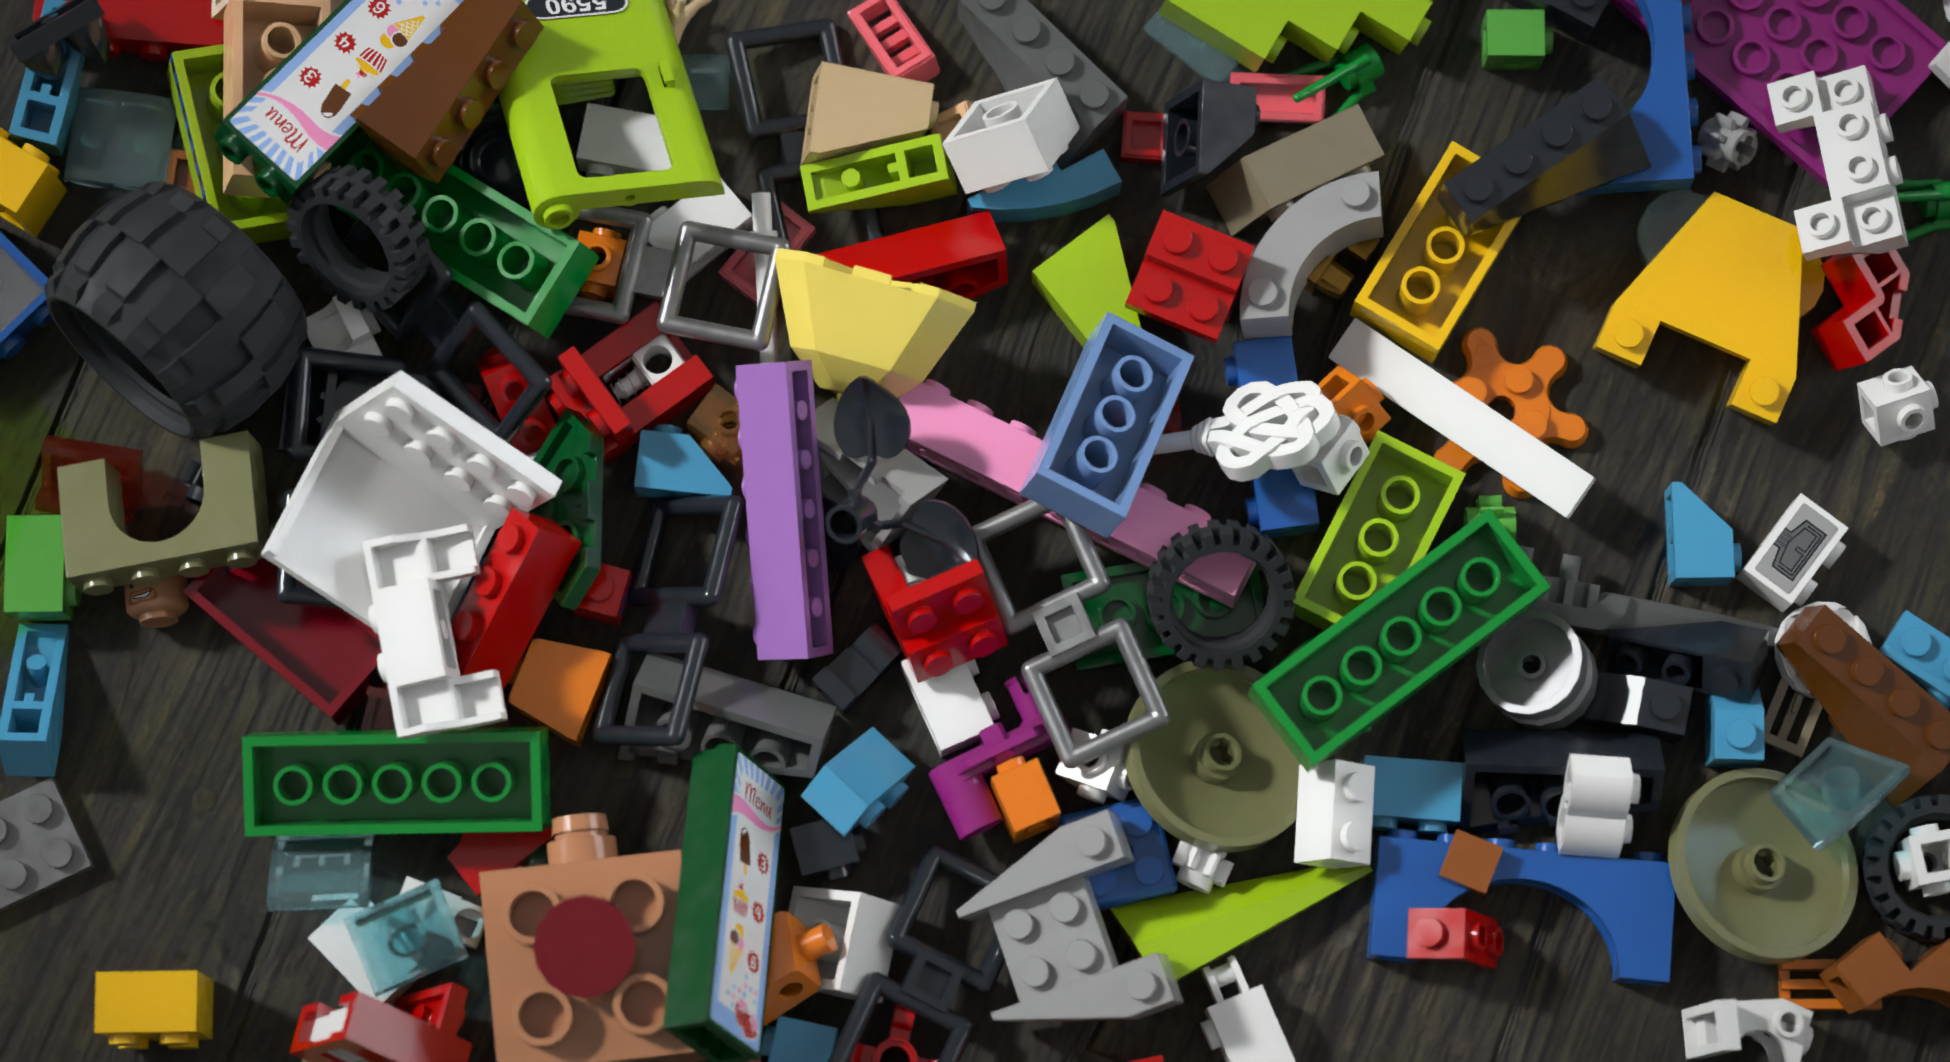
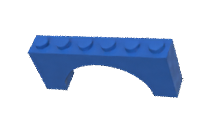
M1633 0L1642 14L1649 34L1651 69L1648 84L1641 98L1629 113L1649 158L1651 167L1636 174L1630 173L1614 179L1612 183L1596 189L1585 190L1574 196L1689 189L1693 183L1694 174H1701L1700 145H1692L1691 127H1698L1697 98H1688L1687 80L1695 79L1693 51H1685L1684 33H1691L1690 4L1682 5L1681 0Z
M1389 829L1387 836H1379L1375 841L1366 959L1416 964L1419 960L1407 958L1409 908H1445L1457 898L1472 892L1437 877L1454 834H1437V841L1417 839L1416 831ZM1502 838L1486 839V841L1504 848L1489 886L1511 884L1543 889L1562 897L1580 909L1596 926L1607 946L1612 965V982L1660 987L1670 982L1675 890L1670 876L1669 863L1663 862V854L1634 852V859L1559 854L1558 844L1536 843L1535 850L1516 848V841Z

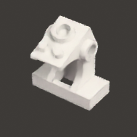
M1784 998L1736 1001V999L1715 1000L1681 1010L1686 1059H1704L1741 1050L1740 1038L1751 1036L1766 1050L1769 1062H1800L1802 1055H1805L1810 1048L1813 1039V1028L1810 1027L1813 1012Z

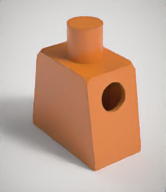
M533 638L525 658H520L508 681V684L513 685L508 703L516 712L542 727H548V730L580 748L603 692L612 655L604 651Z
M780 911L774 913L764 1026L819 990L821 978L817 959L837 950L836 937L826 923L809 929L789 912Z

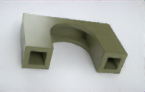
M248 431L201 439L200 451L204 495L200 510L191 524L182 532L172 538L157 542L139 541L129 536L124 519L121 474L105 458L57 467L66 579L82 593L105 595L113 592L114 587L127 584L152 586L160 583L164 577L174 575L200 577L208 574L211 568L227 565L232 568H247L255 565L258 559L264 558L261 556V553L271 536L262 446Z

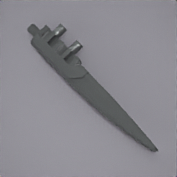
M1519 545L1532 562L1534 548ZM1563 554L1559 577L1541 574L1551 588L1543 598L1528 608L1531 610L1548 611L1565 620L1573 630L1608 636L1609 631L1612 629L1724 621L1769 630L1768 650H1775V637L1779 630L1778 627L1694 608L1605 591L1599 593L1600 585L1578 581L1582 557Z

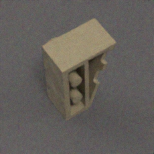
M1356 104L1244 156L1205 186L1231 236L1267 218L1271 222L1276 221L1293 204L1323 185L1348 176L1373 172L1370 165L1385 154L1359 104Z

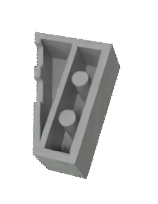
M831 398L817 407L815 412L822 497L832 499L839 504L848 498L847 492L854 486L865 467L867 456L851 458L840 449L834 434V416L839 401ZM904 448L901 453L892 458L877 456V464L864 485L861 494L874 502L878 512V520L906 518L912 521L915 507L921 501L934 499L949 479ZM907 529L882 530L878 534L869 531L860 537L861 543L869 552L889 545L903 535Z

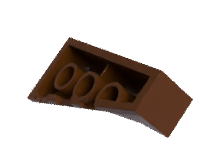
M464 0L440 24L441 34L431 44L422 42L410 54L413 62L398 77L390 74L377 87L380 95L369 106L361 103L350 116L397 167L438 184L455 161L456 156L475 128L481 123L484 115L500 91L508 83L512 73L533 46L544 26L523 0Z
M1824 604L1805 607L1775 645L1794 669L1796 675L1811 696H1816L1830 716L1828 718L1838 734H1843L1858 755L1856 759L1866 773L1871 774L1884 792L1882 794L1893 809L1939 774L1950 762V712L1828 606Z

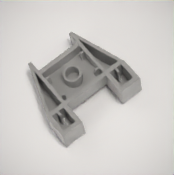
M1107 809L1061 826L956 910L958 918L968 921H974L987 915L991 916L1019 998V1003L992 1012L993 1020L1001 1022L1138 1020L1184 1003L1168 955L1156 952L1129 963L1118 965L1089 881L1090 877L1134 861L1117 813Z

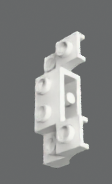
M1862 65L1821 78H1817L1815 72L1810 71L1767 84L1774 121L1779 133L1816 126L1831 200L1794 211L1802 253L1806 260L1809 261L1844 253L1882 254L1909 246L1895 186L1903 183L1902 173L1896 156L1889 157L1886 143L1894 140L1887 114L1879 115L1872 79L1866 66Z
M465 523L425 532L389 535L362 542L373 605L369 606V620L375 634H379L382 653L378 654V669L382 680L388 683L397 738L409 740L456 729L461 731L508 720L499 671L492 669L460 676L444 582L481 574L472 525Z

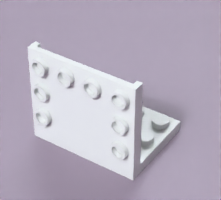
M400 370L335 412L267 541L261 556L371 627L369 606L373 605L362 542L389 535L425 532L467 523L472 525L478 560L480 562L495 530L503 526L512 507L526 512L555 497L562 480ZM472 576L444 582L450 620Z

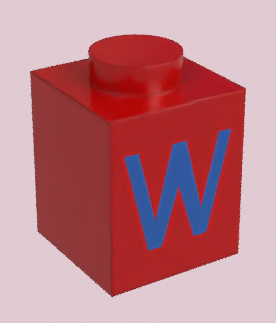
M601 563V571L577 609L572 610L573 615L621 628L628 604V593L632 581L631 572Z

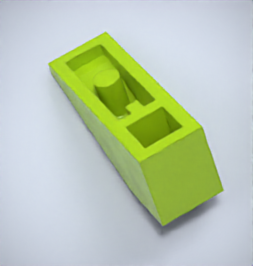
M940 133L801 165L800 170L808 212L814 214L912 205L958 194L954 169L942 144L944 142L943 137Z

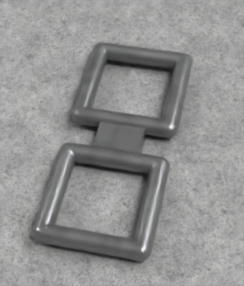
M615 206L581 210L576 219L631 230L613 303L575 296L565 314L615 324H624L629 320L634 297L639 296L662 301L657 319V327L663 333L755 351H763L768 347L781 295L774 257L777 248L791 250V244L787 239L700 222L684 221L679 227L675 248L672 251L647 246L652 218L646 212ZM696 242L770 255L752 330L678 316Z
M1028 500L972 528L979 546V564L984 572L992 601L1000 615L1005 633L1015 635L1037 625L1048 651L1024 662L1021 672L1063 766L1068 769H1074L1167 726L1171 721V714L1130 623L1124 618H1118L1094 629L1083 603L1107 592L1110 589L1111 581L1087 528L1059 514L1088 579L1016 612L985 542L1052 511L1032 500ZM1116 641L1148 713L1076 746L1044 674Z

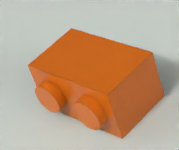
M1019 756L996 767L998 773L991 777L990 790L1004 816L1003 822L1013 845L1059 825L1061 811L1038 758L1026 762L1024 756Z

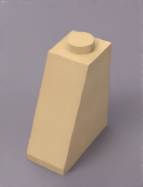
M822 61L812 77L800 166L923 137L928 129H934L937 121L939 103L932 101L934 84Z

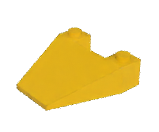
M1714 191L1611 305L1592 350L1637 369L1644 360L1658 325L1665 326L1744 360L1745 364L1726 407L1769 426L1776 424L1796 380L1803 256L1797 226Z

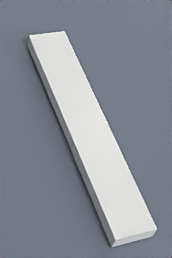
M1354 318L1328 356L1330 360L1361 380L1364 378L1370 380L1385 397L1567 519L1571 517L1596 480L1595 477L1357 318Z

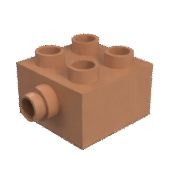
M573 814L552 819V837L555 838V841L546 844L548 865L479 872L497 1062L707 1061V1059L663 1028L682 859L681 849L618 856L616 836L607 835L609 826L606 814ZM582 894L604 897L621 909L633 925L637 944L633 965L623 981L603 995L588 998L565 995L548 984L537 968L533 950L537 926L547 911L567 897Z

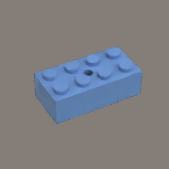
M1107 312L1087 339L1019 494L1108 538L1126 518L1195 356Z

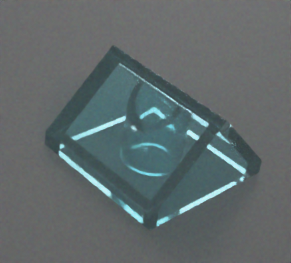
M1828 737L1769 792L1770 798L1813 848L1819 852L1851 830L1911 772L1910 766Z
M434 879L343 918L376 997L469 957L438 879Z

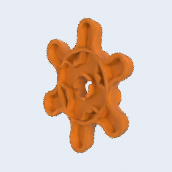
M1477 327L1467 331L1461 342L1467 368L1463 377L1454 381V384L1487 406L1494 399L1508 402L1511 407H1514V418L1511 422L1545 445L1555 444L1566 449H1574L1580 447L1586 441L1589 429L1586 421L1575 413H1566L1558 410L1550 400L1549 391L1551 385L1563 376L1567 369V356L1562 349L1553 345L1542 346L1536 350L1527 362L1514 364L1506 361L1500 355L1497 339L1490 330ZM1448 440L1433 456L1464 473L1472 465L1480 462L1483 463L1451 440ZM1501 475L1503 488L1512 498L1526 499L1532 496Z

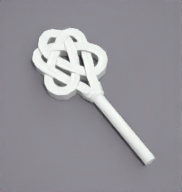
M1268 381L1250 382L1238 388L1226 400L1222 409L1224 416L1208 417L1199 424L1194 425L1191 430L1161 434L1153 455L1193 449L1198 453L1211 457L1216 455L1222 471L1229 479L1244 482L1259 478L1269 469H1290L1307 464L1317 455L1319 447L1324 446L1336 435L1341 422L1333 403L1323 395L1320 387L1312 381H1296L1278 386Z

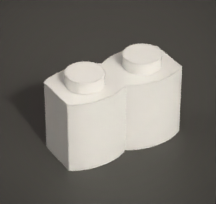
M1570 754L1556 826L1559 854L1619 858L1622 844H1630L1633 832V817L1628 812L1630 804H1638L1641 790L1640 775L1633 774L1630 758Z

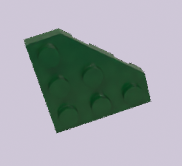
M566 407L533 459L534 462L561 479L562 483L555 497L528 512L556 521L582 542L553 596L560 606L576 610L601 571L604 437L581 412ZM502 527L496 529L495 532L498 534Z

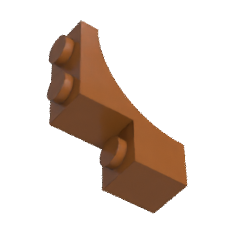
M1877 932L1860 940L1818 975L1848 1014L1861 1010L1878 999L1892 996L1920 997L1950 1008V938L1934 945L1907 967L1903 962V954L1898 946L1890 939L1884 938L1880 932Z

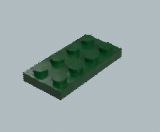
M1139 562L1106 567L1105 570L1111 581L1110 589L1083 603L1094 629L1118 618H1124L1130 623L1147 662L1177 657L1172 648L1169 650L1162 642L1150 616L1146 593L1147 581L1150 580V568ZM1257 564L1234 609L1176 582L1173 595V606L1176 616L1188 629L1202 636L1224 637L1243 631L1259 618L1265 608ZM1085 571L1061 575L1062 591L1088 579ZM1115 641L1075 660L1077 673L1124 666L1126 662Z

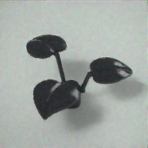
M861 375L854 379L846 387L838 402L834 416V434L837 444L845 455L851 458L867 456V463L854 486L848 490L847 499L837 504L832 499L822 497L828 573L844 570L855 562L862 548L860 537L869 531L878 534L882 530L894 528L907 529L900 540L901 556L906 566L921 578H932L976 558L980 563L978 541L971 524L957 508L945 501L933 499L921 501L913 511L912 521L906 518L878 520V512L874 502L863 496L861 491L877 464V456L892 458L904 450L910 439L911 422L906 408L894 394L868 376Z

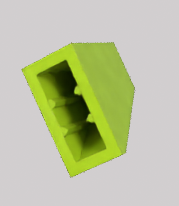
M1109 214L1032 271V284L1083 348L1090 333L1107 312L1141 328L1138 313L1125 308L1126 300L1131 291V285L1116 224Z

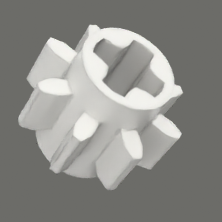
M1180 841L1172 859V864L1180 868L1176 880L1204 894L1210 893L1213 884L1224 888L1234 864L1225 860L1228 852L1209 851Z

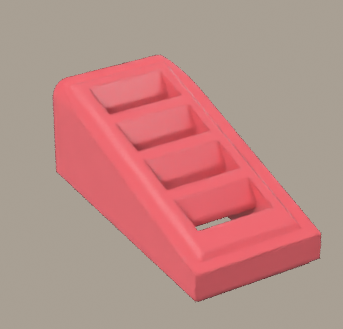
M867 0L847 12L850 20L885 74L927 82L940 73L935 55L896 0ZM888 10L891 12V16L875 26L869 28L867 23ZM900 26V31L882 42L878 41L879 38ZM909 42L912 46L890 58L889 55Z

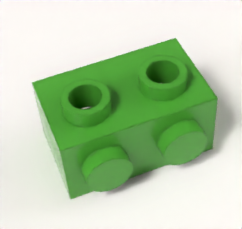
M61 515L7 516L3 612L14 621L73 620L74 606H80L82 592L66 579Z

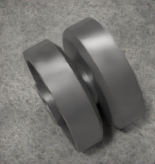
M1527 609L1479 646L1476 669L1480 686L1489 699L1509 720L1526 730L1552 731L1567 727L1585 713L1595 697L1599 675L1594 655L1565 620L1548 611Z

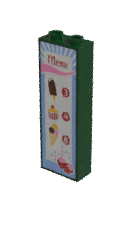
M345 0L221 121L213 138L218 143L219 150L229 161L236 165L242 164L255 176L257 185L264 193L272 198L278 197L288 205L363 130L350 114L361 103L369 106L380 95L377 87L390 74L398 77L413 62L410 54L422 42L431 44L441 34L440 24L464 0Z
M719 744L714 749L693 753L663 1028L709 1062H750L760 1060L787 786L736 744Z

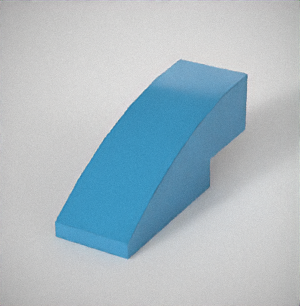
M1101 149L1062 171L1055 162L1053 171L1039 180L1029 182L1026 178L1012 181L1005 188L993 193H986L984 190L967 199V213L972 215L989 210L994 222L1035 221L1063 216L1093 207L1119 195L1122 180L1104 149Z

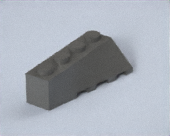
M958 0V17L989 67H992L1005 92L1057 77L1080 126V129L1069 142L1068 150L1056 160L1061 171L1075 163L1123 116L1124 111H1126L1128 96L1028 0Z
M647 653L633 683L625 726H668L684 660L661 653ZM703 666L684 742L679 746L620 745L617 759L635 761L637 755L657 757L658 763L678 765L679 760L693 761V753L714 749L719 744H736L771 774L814 778L828 744L837 706Z

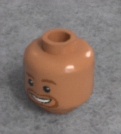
M181 575L164 577L160 583L152 586L124 585L127 614L139 620L141 626L148 628L166 627L178 623V617L189 609V598L183 593L188 586L187 577Z

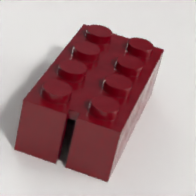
M266 558L258 559L257 563L251 567L232 568L229 573L222 567L209 569V573L206 575L195 577L183 593L337 726L342 724L381 679L377 663L378 654L382 653L379 634H375L371 627L342 609L281 603L276 596L278 566ZM297 579V585L307 586Z

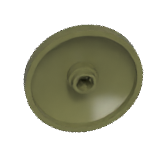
M1188 661L1164 672L1155 681L1171 714L1170 723L1161 729L1126 744L1124 747V761L1131 786L1149 815L1171 835L1192 846L1209 851L1240 852L1254 849L1277 837L1297 817L1299 765L1301 764L1248 696L1251 686L1265 675L1246 665L1234 669L1232 664L1228 663L1225 664L1224 670H1213L1211 664L1206 663L1203 669L1194 666L1192 661ZM1141 696L1135 702L1127 722L1148 713Z
M1742 768L1732 770L1713 778L1697 789L1682 805L1674 820L1668 846V863L1674 890L1683 909L1695 926L1723 950L1737 957L1757 963L1782 964L1805 958L1827 945L1840 933L1847 923L1855 905L1858 891V866L1855 851L1848 832L1836 812L1824 798L1805 783L1792 776L1770 769Z

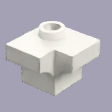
M336 295L332 297V301L325 308L306 317L308 338L313 348L383 356L373 336L381 332L375 316L372 312H369L367 307L363 310L353 308L352 300L345 305L337 300Z

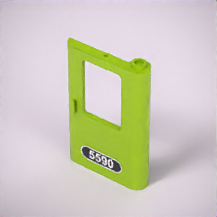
M523 0L544 28L512 73L508 83L500 91L498 97L533 219L538 226L553 230L566 228L584 209L622 205L633 206L640 203L725 194L664 0ZM661 74H662V76H663L664 83H665L666 87H664V84H663V81H662V78H661ZM642 77L645 80L672 167L666 170L590 178L582 177L578 174L552 85Z

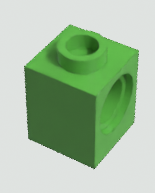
M1487 9L1481 24L1482 69L1539 70L1545 54H1552L1553 27L1545 26L1544 10Z

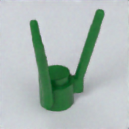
M1363 43L1353 50L1349 48L1345 55L1337 52L1328 64L1318 60L1284 73L1310 75L1334 66V72L1305 87V89L1295 93L1293 96V100L1298 103L1338 81L1348 91L1355 88L1356 91L1331 115L1333 116L1358 104L1364 97L1376 91L1373 81L1384 75V66L1376 51L1368 43Z
M1940 178L1930 180L1903 179L1902 184L1895 185L1898 190H1915L1897 192L1899 202H1918L1921 216L1923 218H1931V221L1907 230L1908 241L1933 231L1950 229V181L1942 182Z

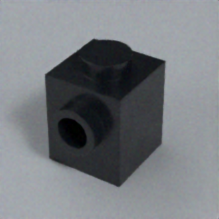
M826 819L789 828L803 882L823 877L824 884L842 881L853 876L851 869L861 867L858 854L867 852L860 824L846 836H843Z

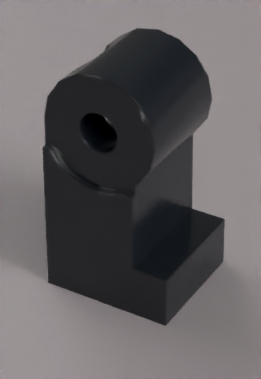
M876 622L850 648L847 647L833 662L825 666L812 678L813 687L831 705L837 706L836 710L845 717L889 672L904 653L899 643Z

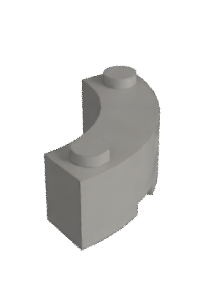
M1379 171L1360 173L1323 185L1288 208L1265 233L1251 258L1242 286L1240 323L1244 339L1292 336L1293 318L1297 301L1307 283V277L1325 257L1330 258L1346 247L1369 239L1384 237Z

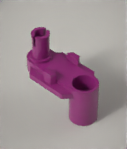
M1022 673L1020 674V680L1027 694L1023 692L1016 676L1004 683L1023 720L1020 727L1006 733L1001 722L988 726L979 732L981 737L978 740L980 746L939 765L928 773L960 841L975 837L1004 821V816L985 777L998 772L996 767L1008 760L1019 756L1027 758L1054 745ZM1061 711V714H1062V716H1063V718H1064V720H1065V723H1066V725H1067V727H1068V729H1069V731H1070V734H1071L1072 731H1071V729H1070V727H1069V725H1068V723H1067V721H1066V719H1065V717H1064V715H1063V713H1062V711Z

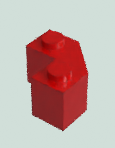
M1897 250L1882 254H1836L1820 265L1844 307L1810 331L1834 371L1867 363L1901 338L1903 320L1898 319L1901 294L1908 289L1910 272Z

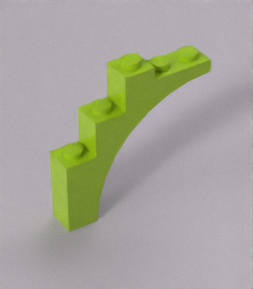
M1165 0L1158 14L1256 73L1264 60L1272 64L1274 63L1287 40L1328 64L1336 51L1344 55L1346 54L1360 31L1399 55L1409 42L1417 46L1431 24V21L1424 16L1432 2L1430 0Z

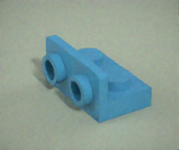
M1906 610L1901 614L1879 651L1950 711V638Z

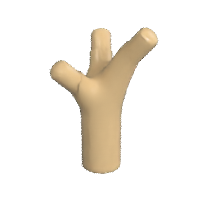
M664 0L678 45L683 31L691 18L701 7L710 3L711 0H694L686 5V0H677V2L675 0Z

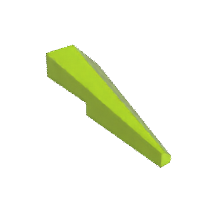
M1369 865L1340 869L1313 867L1225 884L1224 888L1214 886L1209 894L1193 890L1112 907L1110 911L1139 959L1156 952L1168 955L1176 981H1179L1235 948L1245 945L1369 875L1372 869Z

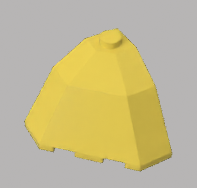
M777 248L774 257L790 347L800 360H812L814 381L819 388L836 393V400L838 401L846 387L861 375L872 378L897 398L921 384L974 313L977 304L975 301L941 288L923 283L915 284L893 281V276L857 265H854V268H850L829 260L824 256L809 252Z

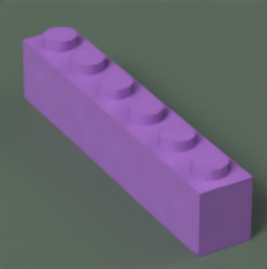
M812 360L735 365L736 380L734 392L738 400L740 419L738 443L742 450L744 471L742 493L746 499L748 524L745 537L750 550L751 576L749 588L754 602L755 624L753 627V638L757 645L758 660L809 659L834 654Z

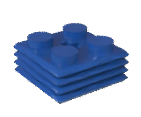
M1138 798L1063 815L1060 818L1059 825L1061 827L1107 809L1119 815L1134 861L1125 864L1123 867H1117L1089 878L1100 911L1141 900L1167 896L1176 892L1178 885L1164 828L1149 815Z

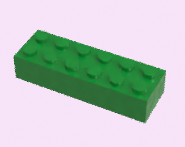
M364 130L331 161V168L338 165L341 168L346 165H352L356 167L357 172L362 168L372 171V181L379 176L388 181L386 190L392 192L396 188L403 195L399 202L403 206L411 204L416 211L411 217L412 220L422 221L425 231L420 236L428 238L430 247L452 270L453 281L547 339L552 335L600 258L599 255L562 230L538 226L533 219L532 212L453 164L448 168L438 184L397 167ZM332 205L333 207L342 211L354 220L357 219V216L354 215L352 212H349L339 206Z
M1489 508L1251 686L1248 696L1307 773H1310L1543 598L1551 586Z
M548 727L470 728L461 731L453 729L409 740L397 738L396 729L254 732L242 737L245 837L544 831L551 826Z

